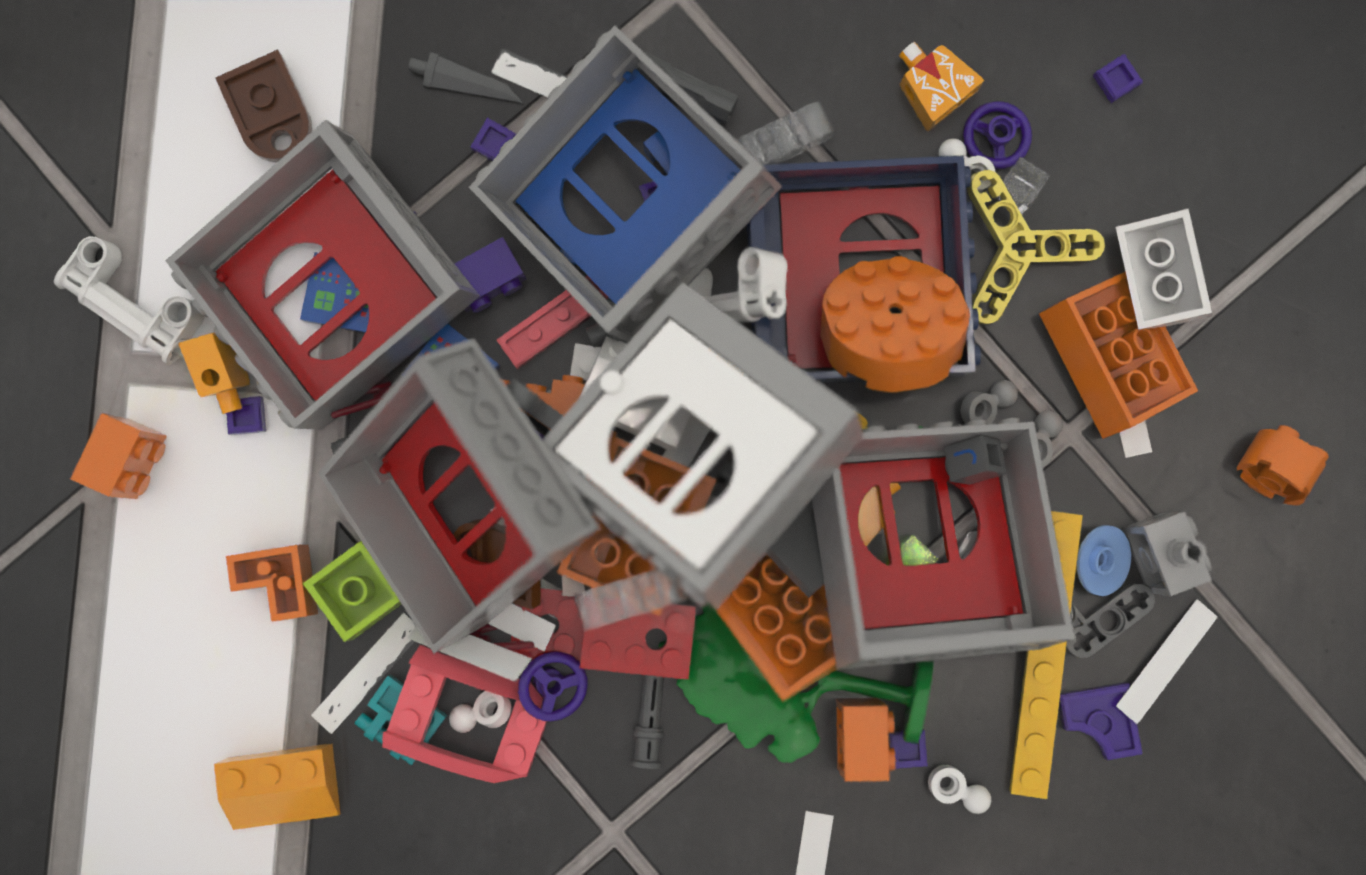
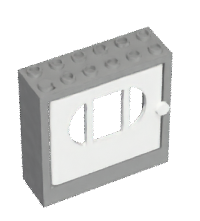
M682 282L542 441L591 514L593 513L616 536H621L642 558L647 560L651 555L648 560L672 583H675L679 578L680 582L678 585L699 606L703 608L708 603L717 610L864 436L859 415L855 409ZM653 398H669L665 406L617 461L611 463L609 441L613 428L620 417L631 407L642 401ZM684 407L718 433L719 438L663 503L657 504L626 479L623 474L677 411ZM819 434L820 436L803 454V456L797 461V463L791 468V470L785 475V477L768 495V497L762 502V504L756 509V511L750 516V518L733 536V538L727 543V545L721 550V552L715 557V559L709 564V566L704 570V572L702 574L698 572L696 569L702 571L707 566V564L713 559V557L719 552V550L725 545V543L730 539V537L736 532V530L742 525V523L748 518V516L754 511V509L760 504V502L766 497V495L771 491V489L777 484V482L783 477V475L789 470V468L795 463V461L801 456V454L806 450V448ZM732 447L735 456V471L731 484L725 494L715 504L703 511L688 515L673 514L676 507L726 449ZM571 464L574 467H576L580 472H582L586 477H588L592 482H594L598 487H600L604 492H606L610 497H612L616 502L623 506L627 511H629L633 516H635L639 521H641L645 526H647L651 531H653L657 536H659L663 541H665L669 546H671L675 551H677L681 556H683L687 561H689V563L686 562L682 557H680L665 543H663L659 538H657L653 533H651L647 528H645L641 523H639L635 518H633L629 513H627L623 508H621L617 503H615L611 498H609L605 493H603L599 488H597L593 483H591L575 468H573Z

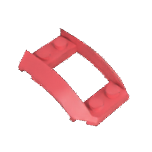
M420 645L409 661L411 666L387 731L383 732L382 747L431 766L490 783L527 777L548 721L534 718L523 708L518 694L520 679L518 678L514 682L453 656L440 652L433 653L427 646ZM447 678L516 700L493 764L466 757L424 742ZM530 681V698L541 709L544 697L539 694Z

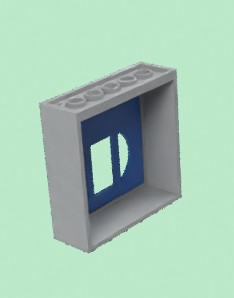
M614 25L609 32L601 35L596 46L585 59L575 64L568 78L550 92L547 101L541 108L525 120L523 128L515 137L501 147L497 157L478 172L476 180L469 188L608 334L630 342L682 282L689 286L782 186L749 152ZM637 68H641L664 92H666L689 116H691L714 140H716L744 168L742 170L739 169L715 144H713L689 119H687L663 94H661L637 70ZM627 121H638L656 128L664 137L669 149L670 166L668 175L664 176L616 129V125ZM605 135H608L658 186L650 197L625 222L574 170ZM566 180L615 228L614 233L592 235L580 231L573 225L563 205V186ZM516 202L561 247V250H559L543 234V232L516 206ZM576 264L615 303V306H613L595 288V286L575 267Z

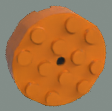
M903 256L871 262L860 261L839 274L828 286L823 298L820 336L829 363L844 377L849 372L861 379L867 380L866 388L882 392L930 387L949 376L950 368L957 360H961L965 347L970 311L955 280L930 265L909 260Z

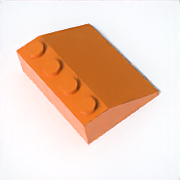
M1126 271L1039 313L1102 439L1132 428L1198 392L1166 327L1138 330Z
M615 437L609 450L611 463H615L631 443ZM644 449L624 472L623 476L654 502L661 504L688 474L691 468ZM705 474L676 507L673 514L688 515L703 511L717 479ZM595 484L597 488H599L603 493H605L609 498H611L615 503H617L621 508H623L627 513H629L633 518H635L639 523H641L645 528H647L651 533H653L657 538H659L663 543H665L668 547H670L674 552H676L680 557L684 559L683 556H681L677 551H675L671 546H669L665 541H663L659 536H657L653 531H651L647 526H645L641 521H639L635 516H633L629 511H627L623 506H621L618 502H616L612 497H610L606 492H604L600 487H598ZM592 513L600 529L562 560L557 573L660 616L673 583L648 560L651 555L647 560L642 558L621 536H616Z
M765 553L716 612L783 702L837 670L825 585L808 598Z

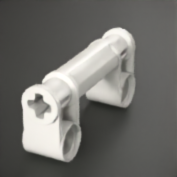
M97 237L84 238L79 242L66 264L57 272L54 285L60 289L66 288L78 297V302L136 341L143 348H151L162 356V361L167 365L176 362L182 355L178 343L190 340L202 325L204 315L194 307L192 300L181 296H172L163 302L154 317L106 284L121 264L122 254L120 249L115 244ZM100 248H103V256L96 262V253ZM186 306L188 310L187 317L180 322L178 318L179 310Z
M748 248L743 251L738 260L739 282L737 292L711 296L713 276L708 268H705L689 285L691 289L737 323L757 321L762 316L769 319L779 318L786 310L787 261L779 253ZM776 303V305L772 307L769 304Z

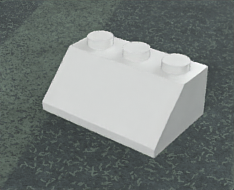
M1189 209L1116 227L1138 330L1177 325L1213 316Z
M606 336L589 372L580 397L627 345L626 343ZM653 398L634 405L620 417L615 426L638 436L665 406L669 398ZM684 407L680 408L651 442L674 452L691 412Z

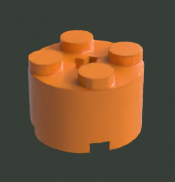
M1280 425L1277 430L1262 429L1257 433L1239 462L1237 470L1242 469L1240 478L1249 487L1263 496L1272 499L1277 494L1285 497L1284 504L1301 505L1305 502L1323 472L1329 455L1323 449L1311 446L1300 439V435L1295 429Z

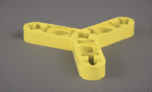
M983 170L971 176V184L967 188L968 195L999 247L977 287L976 294L972 296V309L977 308L980 324H991L998 321L1030 263L1083 262L1095 260L1102 255L1105 242L1103 236L1098 231L1092 229L1030 230L1002 179L996 172ZM980 178L982 181L989 180L992 186L988 188L990 196L992 198L1000 196L1001 201L991 204L988 208L986 207L985 203L992 200L986 192H978L977 188L981 185ZM998 207H1004L1010 213V221L1005 227H1000L994 222L993 214ZM1050 236L1058 238L1061 243V250L1056 256L1049 255L1045 250V242ZM1086 236L1087 241L1093 242L1094 245L1093 249H1089L1087 253L1086 249H1071V243L1086 241ZM1019 237L1022 244L1035 243V250L1021 251L1019 257L1018 251L1012 250V243H1017ZM1001 267L1007 269L1011 276L1010 283L1004 288L997 286L994 281V274ZM986 288L992 292L1002 294L1001 299L993 297L989 303V308L993 310L992 314L981 316L982 309L978 307L979 303L987 302L992 293L986 292Z

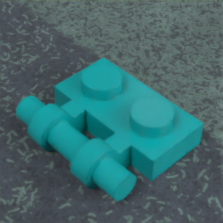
M391 674L386 677L367 704L378 713L373 720L362 713L354 723L365 732L364 736L372 742L377 740L381 744L383 732L387 731L384 726L392 718L404 685ZM437 707L424 739L426 743H429L448 716ZM394 751L389 753L397 760L402 758L411 766L416 761Z

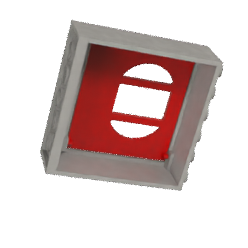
M327 120L322 122L165 260L173 271L171 273L173 280L180 287L189 291L194 298L192 300L194 307L202 315L209 317L216 326L213 330L217 337L233 348L236 352L235 359L244 370L253 374L258 381L256 386L260 393L267 399L273 400L279 408L278 415L287 426L294 429H324L335 419L331 417L333 411L351 406L480 296L354 136ZM303 243L322 245V251L267 298L265 297V280L268 270L273 261L283 251ZM334 258L359 289L360 294L300 345L274 312V308L330 259ZM368 304L369 322L362 340L352 351L339 358L329 360L311 357V352Z
M475 339L418 356L318 472L433 653L444 649L487 625L600 529V526ZM439 445L449 446L458 450L461 456L426 491L423 480V468L428 453L435 446ZM470 465L495 502L496 507L457 542L436 510L433 502ZM504 518L506 542L500 557L496 561L489 563L480 562L469 557L467 550L498 521Z
M1008 418L999 421L998 424H987L986 420H974L965 423L964 426L954 427L952 422H940L931 425V428L919 429L918 424H906L897 427V430L884 431L883 426L865 428L862 430L864 437L812 497L837 670L1040 650L1075 639L1034 422H1020L1019 418ZM978 436L1000 439L1006 469L1005 475L971 485L950 482L949 475L945 469L946 455L944 447ZM947 481L958 487L967 496L977 518V537L973 548L963 560L959 557ZM934 482L947 563L915 566L903 565L890 483ZM874 486L878 489L889 566L872 555L864 544L859 531V508L867 492Z

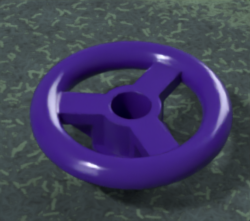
M994 101L979 106L969 115L964 126L963 139L971 157L983 156L992 162L995 169H1004L1017 164L1025 157L1031 145L1032 129L1028 118L1019 108L1010 103ZM991 112H1003L1013 117L999 115L994 117L989 124L979 120ZM1020 127L1022 134L1021 143L1012 155L1005 157V145L1012 140L1016 134V129ZM994 130H1001L1004 134V137H997L994 133ZM974 131L987 136V140L993 145L994 158L986 156L978 149L974 141Z
M563 652L544 653L533 659L521 674L518 684L520 702L523 708L534 718L542 721L562 720L573 714L582 704L587 693V675L585 669L580 668V662L575 657ZM554 662L563 663L569 666L574 673L563 676L554 667L542 666ZM532 676H534L533 683L535 688L544 697L541 709L533 703L529 695V684ZM555 680L554 687L547 689L549 682ZM577 685L572 700L564 707L553 710L556 697L560 696L564 689Z

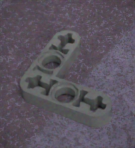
M512 378L506 386L519 407L552 430L562 419L563 415L546 404L539 396L516 379Z
M1128 584L1084 617L1072 602L1070 614L1074 636L1076 633L1082 636L1090 633L1092 629L1087 625L1091 623L1092 628L1102 637L1098 639L1097 636L1091 635L1084 641L1087 646L1085 649L1073 647L1076 643V638L1067 641L1066 651L1070 655L1079 658H1088L1153 609L1155 596L1152 590L1143 584ZM1132 592L1143 594V597L1140 599L1141 607L1132 605L1123 611L1115 605L1117 602L1121 606H1126L1133 600ZM1107 610L1113 611L1117 616V625L1110 631L1104 630L1099 620L1101 614Z

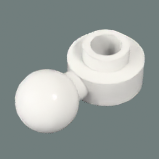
M947 139L939 148V156L964 155L965 166H969L971 172L983 170L995 172L994 165L989 159L983 156H973L970 158L966 156V146L959 139ZM980 180L981 185L977 188L979 193L985 191L991 185L989 180Z
M484 691L477 697L474 707L467 704H460L454 707L449 715V723L455 731L460 733L471 731L477 722L489 728H498L508 720L511 713V702L507 697ZM498 706L496 713L493 715L494 709Z
M940 765L930 773L928 778L929 790L940 802L951 804L962 799L965 808L974 814H981L989 809L991 805L989 791L981 785H971L968 787L964 775L954 766ZM944 777H950V785L942 788L940 786L941 780Z

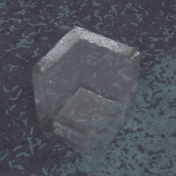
M1019 157L1003 179V183L1020 213L1023 214L1033 204L1050 174Z

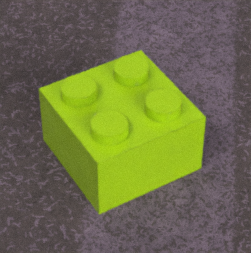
M362 541L358 542L303 583L344 642L357 638L402 605Z

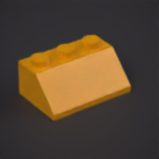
M333 743L228 757L214 764L218 802L233 830L339 816L341 814Z

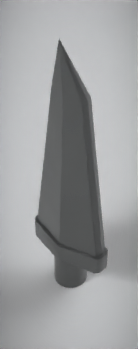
M430 52L428 62L413 57L410 59L408 70L424 75L422 86L523 103L507 84L446 59L439 54Z

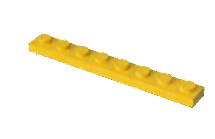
M1051 511L1071 612L1083 515ZM1067 642L1045 649L1026 652L1009 788L1011 794L1047 799Z

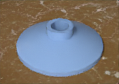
M1102 525L1089 532L1083 540L1077 556V573L1082 586L1089 593L1098 596H1107L1117 591L1127 578L1131 566V547L1126 535L1119 528L1110 525Z

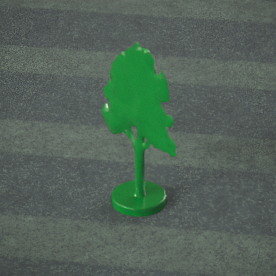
M706 603L702 608L704 614L695 615L689 678H677V685L683 690L684 696L688 699L689 703L695 707L696 713L700 716L708 717L715 724L726 723L728 730L735 733L744 748H754L765 736L774 735L775 740L768 746V751L775 755L780 762L792 763L798 758L811 753L820 742L816 723L811 716L812 711L823 693L834 690H843L905 704L906 712L902 738L905 742L918 744L930 695L934 660L916 663L910 687L835 670L818 680V685L808 692H798L782 702L716 610ZM666 639L665 641L659 642V648H661L665 644Z

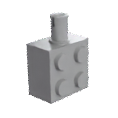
M1185 512L1160 513L1122 527L1130 543L1131 552L1144 585L1148 586L1153 594L1172 596L1212 581L1209 574L1211 563L1206 555V548L1201 542L1196 541L1195 537L1198 535L1196 525L1191 517L1186 516Z

